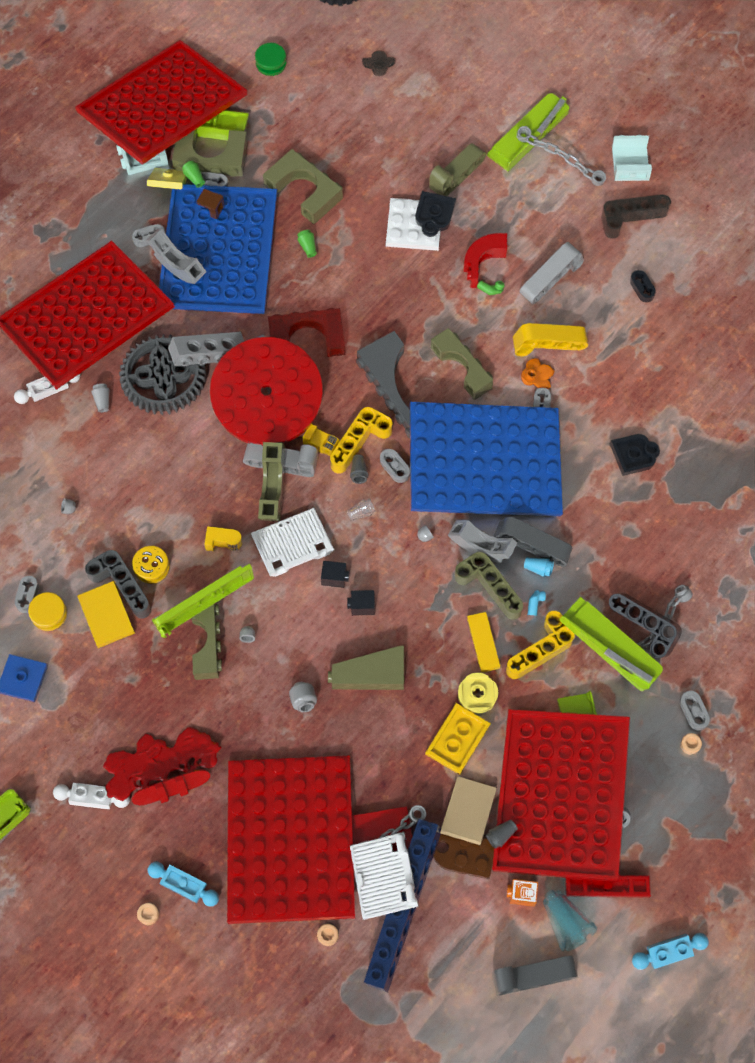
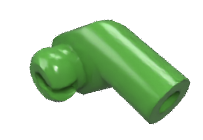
M481 280L477 288L488 295L501 294L504 291L505 284L502 281H497L495 285H489Z

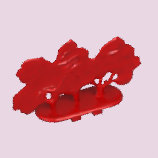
M192 727L186 728L179 734L173 747H167L166 741L161 739L154 740L151 735L145 733L136 743L137 752L135 754L122 750L110 753L107 756V761L104 763L103 768L115 775L105 786L108 798L114 797L116 800L124 801L130 796L132 791L138 789L132 796V803L135 805H147L159 800L162 804L169 801L168 797L179 793L181 797L189 794L188 790L199 787L209 780L210 773L207 770L195 769L198 766L203 768L214 767L218 762L216 754L222 747L219 746L218 742H212L210 735L205 732H199ZM195 758L194 765H190V769H188L187 763L189 759ZM198 759L202 760L200 764L197 763ZM181 770L185 772L184 774L168 779V774L171 771ZM137 780H140V782H141V785H140V786H138V785L136 784V781H137ZM161 780V782L149 786L150 781Z

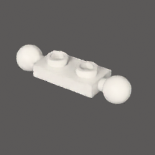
M80 374L71 379L69 382H77L80 379ZM42 377L26 384L27 391L23 389L17 390L14 394V399L19 404H25L29 397H32L34 402L69 388L68 383L55 390L46 378Z
M73 783L72 789H69L66 785L59 784L53 790V796L57 800L62 801L69 797V805L110 809L111 803H114L119 808H124L130 802V797L124 801L116 800L114 797L108 798L105 786Z

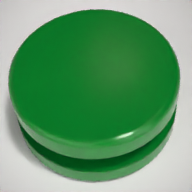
M265 43L258 47L255 52L257 70L266 76H275L282 73L287 64L284 48L276 43Z

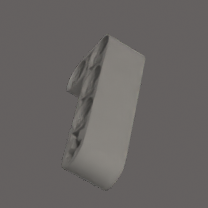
M566 242L521 287L520 293L529 302L536 304L570 269L574 272L580 268L584 262L582 253L572 244Z
M247 443L243 463L263 469V446ZM302 445L300 451L285 448L283 473L313 477L318 462L317 448L311 445Z

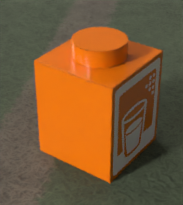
M513 879L511 885H507L506 897L510 898V904L535 907L537 903L538 882Z

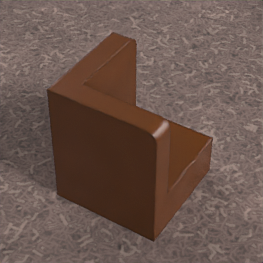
M203 189L197 200V205L208 208L210 217L218 219L225 206L222 195Z

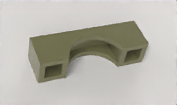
M448 328L431 339V349L441 361L454 360L466 368L467 375L464 378V388L474 400L492 389V375L483 369L481 362L471 355L470 349L460 342L459 336Z
M263 442V486L259 499L258 519L263 521H280L285 457V445L283 443Z
M213 604L191 618L193 624L202 627L207 632L205 646L199 652L192 655L195 680L219 678V671H222L221 659L218 660V653L221 652V641H217V634H220V622H216V615L220 614L219 604Z

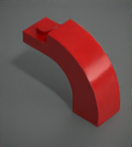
M507 233L485 235L477 239L469 247L465 255L463 272H467V281H470V288H477L478 270L483 261L490 258H506Z

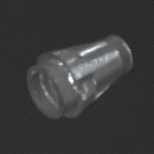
M370 498L366 500L362 499L346 512L350 520L353 521L371 516L376 510Z

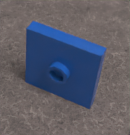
M9 654L0 678V694L35 702L48 667L47 663Z

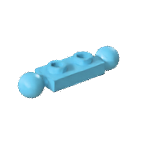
M157 861L152 862L148 866L149 876L152 878L161 877L160 885L195 903H198L199 899L202 898L203 903L209 907L215 906L218 903L219 894L215 890L205 891L207 886L205 882L172 865H169L167 870L164 869L162 863Z
M703 933L695 934L692 940L689 939L687 934H683L646 946L648 954L642 952L634 954L632 964L636 969L643 970L651 962L652 967L656 969L693 957V948L704 950L708 947L709 940Z

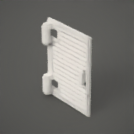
M315 508L251 533L269 575L273 577L286 573L290 568L312 559H320L330 555L334 550ZM323 542L325 548L317 551L315 545ZM281 560L283 566L274 569L272 563Z
M404 832L350 846L363 920L418 907V900L415 898L414 893L415 885L409 854L404 841L406 840ZM396 842L398 851L393 852L392 843ZM406 891L407 901L403 902L401 892Z

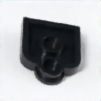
M422 191L415 214V221L417 225L422 227V233L425 236L433 237L439 231H445L449 228L456 205V198Z
M643 434L614 439L609 443L622 476L651 469L660 454L658 444L652 441L649 442L648 438Z

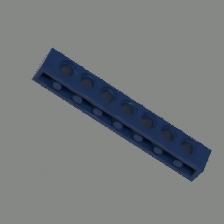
M418 819L408 849L415 885L414 893L418 901L441 835L439 825ZM406 891L401 892L403 902L407 901ZM416 907L386 914L364 979L366 985L388 993Z

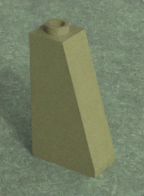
M397 646L332 664V671H328V683H332V689L404 690V646Z

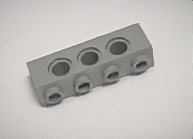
M241 332L172 337L168 349L174 366L204 365L206 363H218L230 349L244 342Z

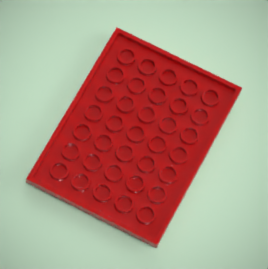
M179 40L75 107L76 112L143 165L247 96V89L183 41Z
M110 241L0 316V328L57 390L172 310L175 306L113 241Z
M508 709L497 826L511 819L518 830L502 847L494 848L493 871L619 882L630 717Z
M350 756L228 761L227 923L354 919V867L350 846L353 845Z

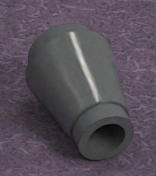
M355 455L353 456L350 478L356 484L365 483L369 474L364 456Z
M510 819L490 829L486 838L496 849L499 846L502 847L518 828Z

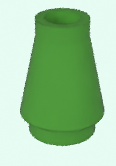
M189 161L183 165V174L197 188L202 187L205 184V180L198 164L194 161Z
M303 230L298 233L297 241L307 257L316 256L315 239L311 230Z

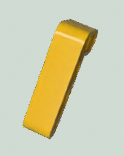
M527 323L520 326L513 336L515 355L520 357L529 355L534 348L583 350L588 347L586 329L582 326Z
M371 407L363 408L330 456L332 471L337 474L345 472L353 461V456L357 455L371 433L382 439L389 438L392 434L391 418ZM370 417V418H372V419H371V420H365L364 418ZM381 426H387L388 428L382 429V428H380V427H381ZM360 431L362 434L357 435L355 432ZM346 446L353 447L351 449H345Z
M550 611L546 615L544 628L549 634L548 636L508 660L506 674L509 678H521L572 645L574 633L559 621L563 616L560 612ZM554 619L558 624L552 625L549 623V620ZM566 635L570 640L563 641L560 636ZM550 645L553 650L547 651L543 646ZM534 655L537 660L530 661L527 656Z

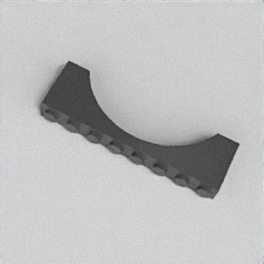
M393 331L358 350L356 363L360 369H364L368 381L374 383L376 392L380 397L383 396L387 408L395 413L397 422L404 426L405 433L410 439V409L400 397L394 377L397 364L404 354V344L396 332Z

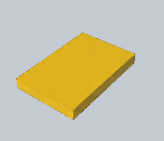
M114 581L77 595L97 648L135 634Z
M456 703L425 752V755L460 775L491 723Z

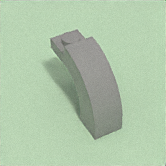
M158 228L146 240L154 250V256L164 267L181 280L195 284L207 272L197 258L188 257L180 252L162 229Z
M456 520L448 534L455 543L472 554L483 552L492 562L501 563L503 559H509L517 545L513 538H496L485 534L469 520Z

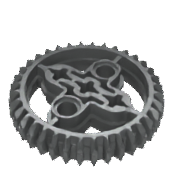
M164 334L162 338H159L157 335L155 339L149 337L146 342L142 339L141 345L136 343V349L130 348L131 353H126V359H123V365L120 366L121 388L130 403L133 402L135 407L139 406L141 411L145 409L149 413L152 410L153 414L160 411L161 415L164 414V411H167L170 415L171 410L177 413L180 407L184 410L185 404L190 406V400L196 401V396H200V390L204 388L203 384L206 382L205 364L174 366L170 352L166 350L173 337L171 334L168 338ZM151 352L149 357L150 364L139 366L135 374H131L135 364L144 355ZM195 374L189 388L181 395L175 397L177 392L176 384L187 382L191 375ZM136 384L141 389L154 388L155 395L160 400H152L141 396L134 389L133 385Z

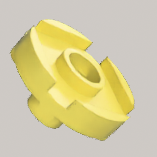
M472 673L460 683L458 698L462 706L469 711L484 713L494 707L498 698V687L494 680L492 681L486 674ZM477 688L480 690V692L484 693V695H481L480 698H477L476 695H473L472 693L475 692Z

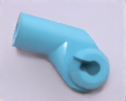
M534 591L528 602L527 615L537 616L538 601H545L546 592Z

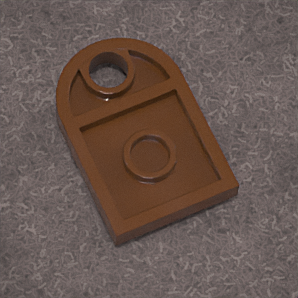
M445 834L440 835L438 844L444 842L448 845L449 849L445 853H440L436 847L433 858L439 867L451 872L490 879L494 847L490 844L486 835H483L481 845Z

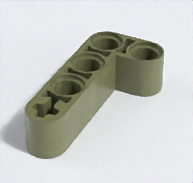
M473 143L469 144L445 168L437 165L432 170L429 188L436 194L448 196L481 165L486 158V152Z
M476 552L456 566L455 580L458 584L466 585L477 578L508 619L516 620L521 616L523 609L522 600L485 553ZM482 561L484 565L478 566L475 562ZM466 571L468 575L461 576L459 572ZM493 576L495 580L489 581L486 577ZM505 591L507 595L501 596L497 592Z

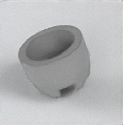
M64 498L61 504V513L72 514L76 510V503L71 499Z
M426 525L418 530L419 540L427 542L434 538Z
M251 626L243 627L240 631L239 639L245 643L255 641L254 629Z

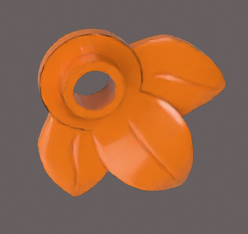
M533 358L526 363V368L521 373V380L528 386L535 385L537 388L549 389L551 384L548 379L553 376L555 370L549 365H541L538 358Z

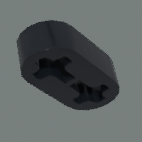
M642 270L634 271L631 274L630 284L637 296L646 303L653 301L656 290L647 274Z

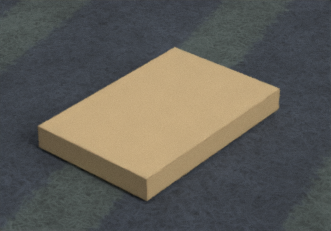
M457 776L441 828V834L481 845L497 788Z

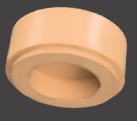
M688 733L681 740V749L687 754H696L701 749L702 741L698 735Z
M145 903L139 907L137 917L142 924L152 925L158 920L159 911L154 904Z
M332 924L322 925L317 932L319 942L324 946L334 945L338 940L337 928Z

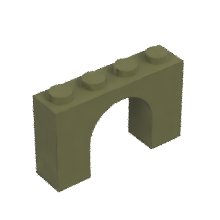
M195 130L175 143L172 158L174 170L183 171L182 167L185 163L194 161L198 164L201 172L218 173L233 177L243 176L248 144L246 131L229 130L226 149L222 154L212 158L202 157L195 152L197 141Z
M293 149L263 174L264 185L269 189H277V194L294 180L305 179L315 184L317 187L316 191L301 204V215L313 224L318 222L343 199V188L341 185L332 181L325 172L322 173L312 162L309 163L302 154L295 152Z

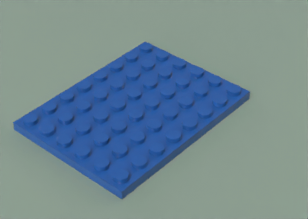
M184 184L182 189L172 188L166 235L180 252L188 257L197 258L207 271L195 284L176 277L162 265L159 289L174 303L175 307L173 309L265 314L277 189L209 185L197 188L195 185ZM203 189L223 196L225 206L218 219L210 217L208 208L197 205V200Z
M410 402L411 511L562 516L558 408Z

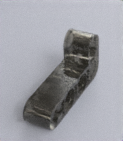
M654 195L607 201L603 206L601 215L605 235L611 239L617 238L620 235L623 222L666 217L671 205L670 197L667 195Z

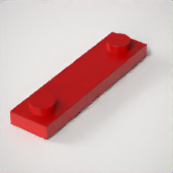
M619 875V882L565 878L566 897L650 898V875Z

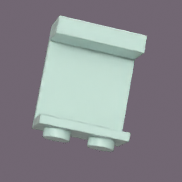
M614 136L612 155L615 181H649L652 172V166L648 164L647 154L649 136Z

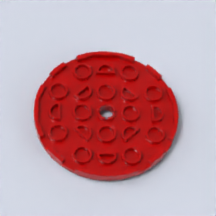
M275 337L253 338L234 346L218 362L210 383L211 404L220 424L237 439L249 444L253 443L262 446L263 442L283 443L291 441L304 433L317 417L323 396L321 376L312 358L294 343ZM264 387H269L272 392L269 395H263L261 390Z

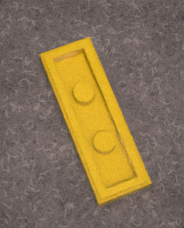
M483 612L467 616L480 672L500 669L487 613Z

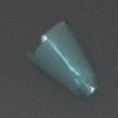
M551 890L545 894L543 904L558 945L563 952L565 949L571 951L587 941L585 937L589 933L592 936L596 933L597 926L561 891Z

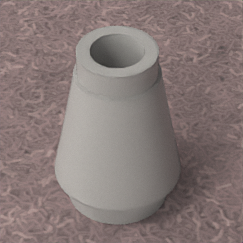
M107 384L94 385L91 393L98 412L109 411L110 389L107 387Z

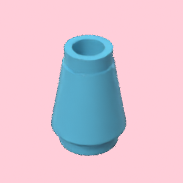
M526 557L524 563L525 569L543 577H550L554 567V562L546 558Z

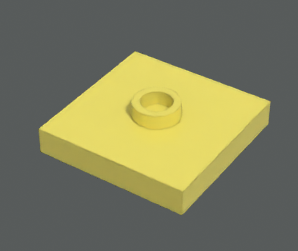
M154 168L147 179V186L182 189L188 178L183 174V171Z

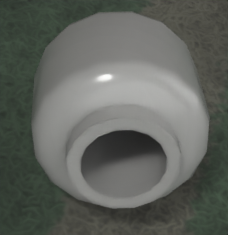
M297 682L289 691V697L295 710L308 712L317 703L314 687L310 683Z

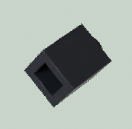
M323 561L321 585L344 588L345 582H349L350 570H347L346 563Z
M374 590L351 591V597H347V609H351L352 616L375 615Z

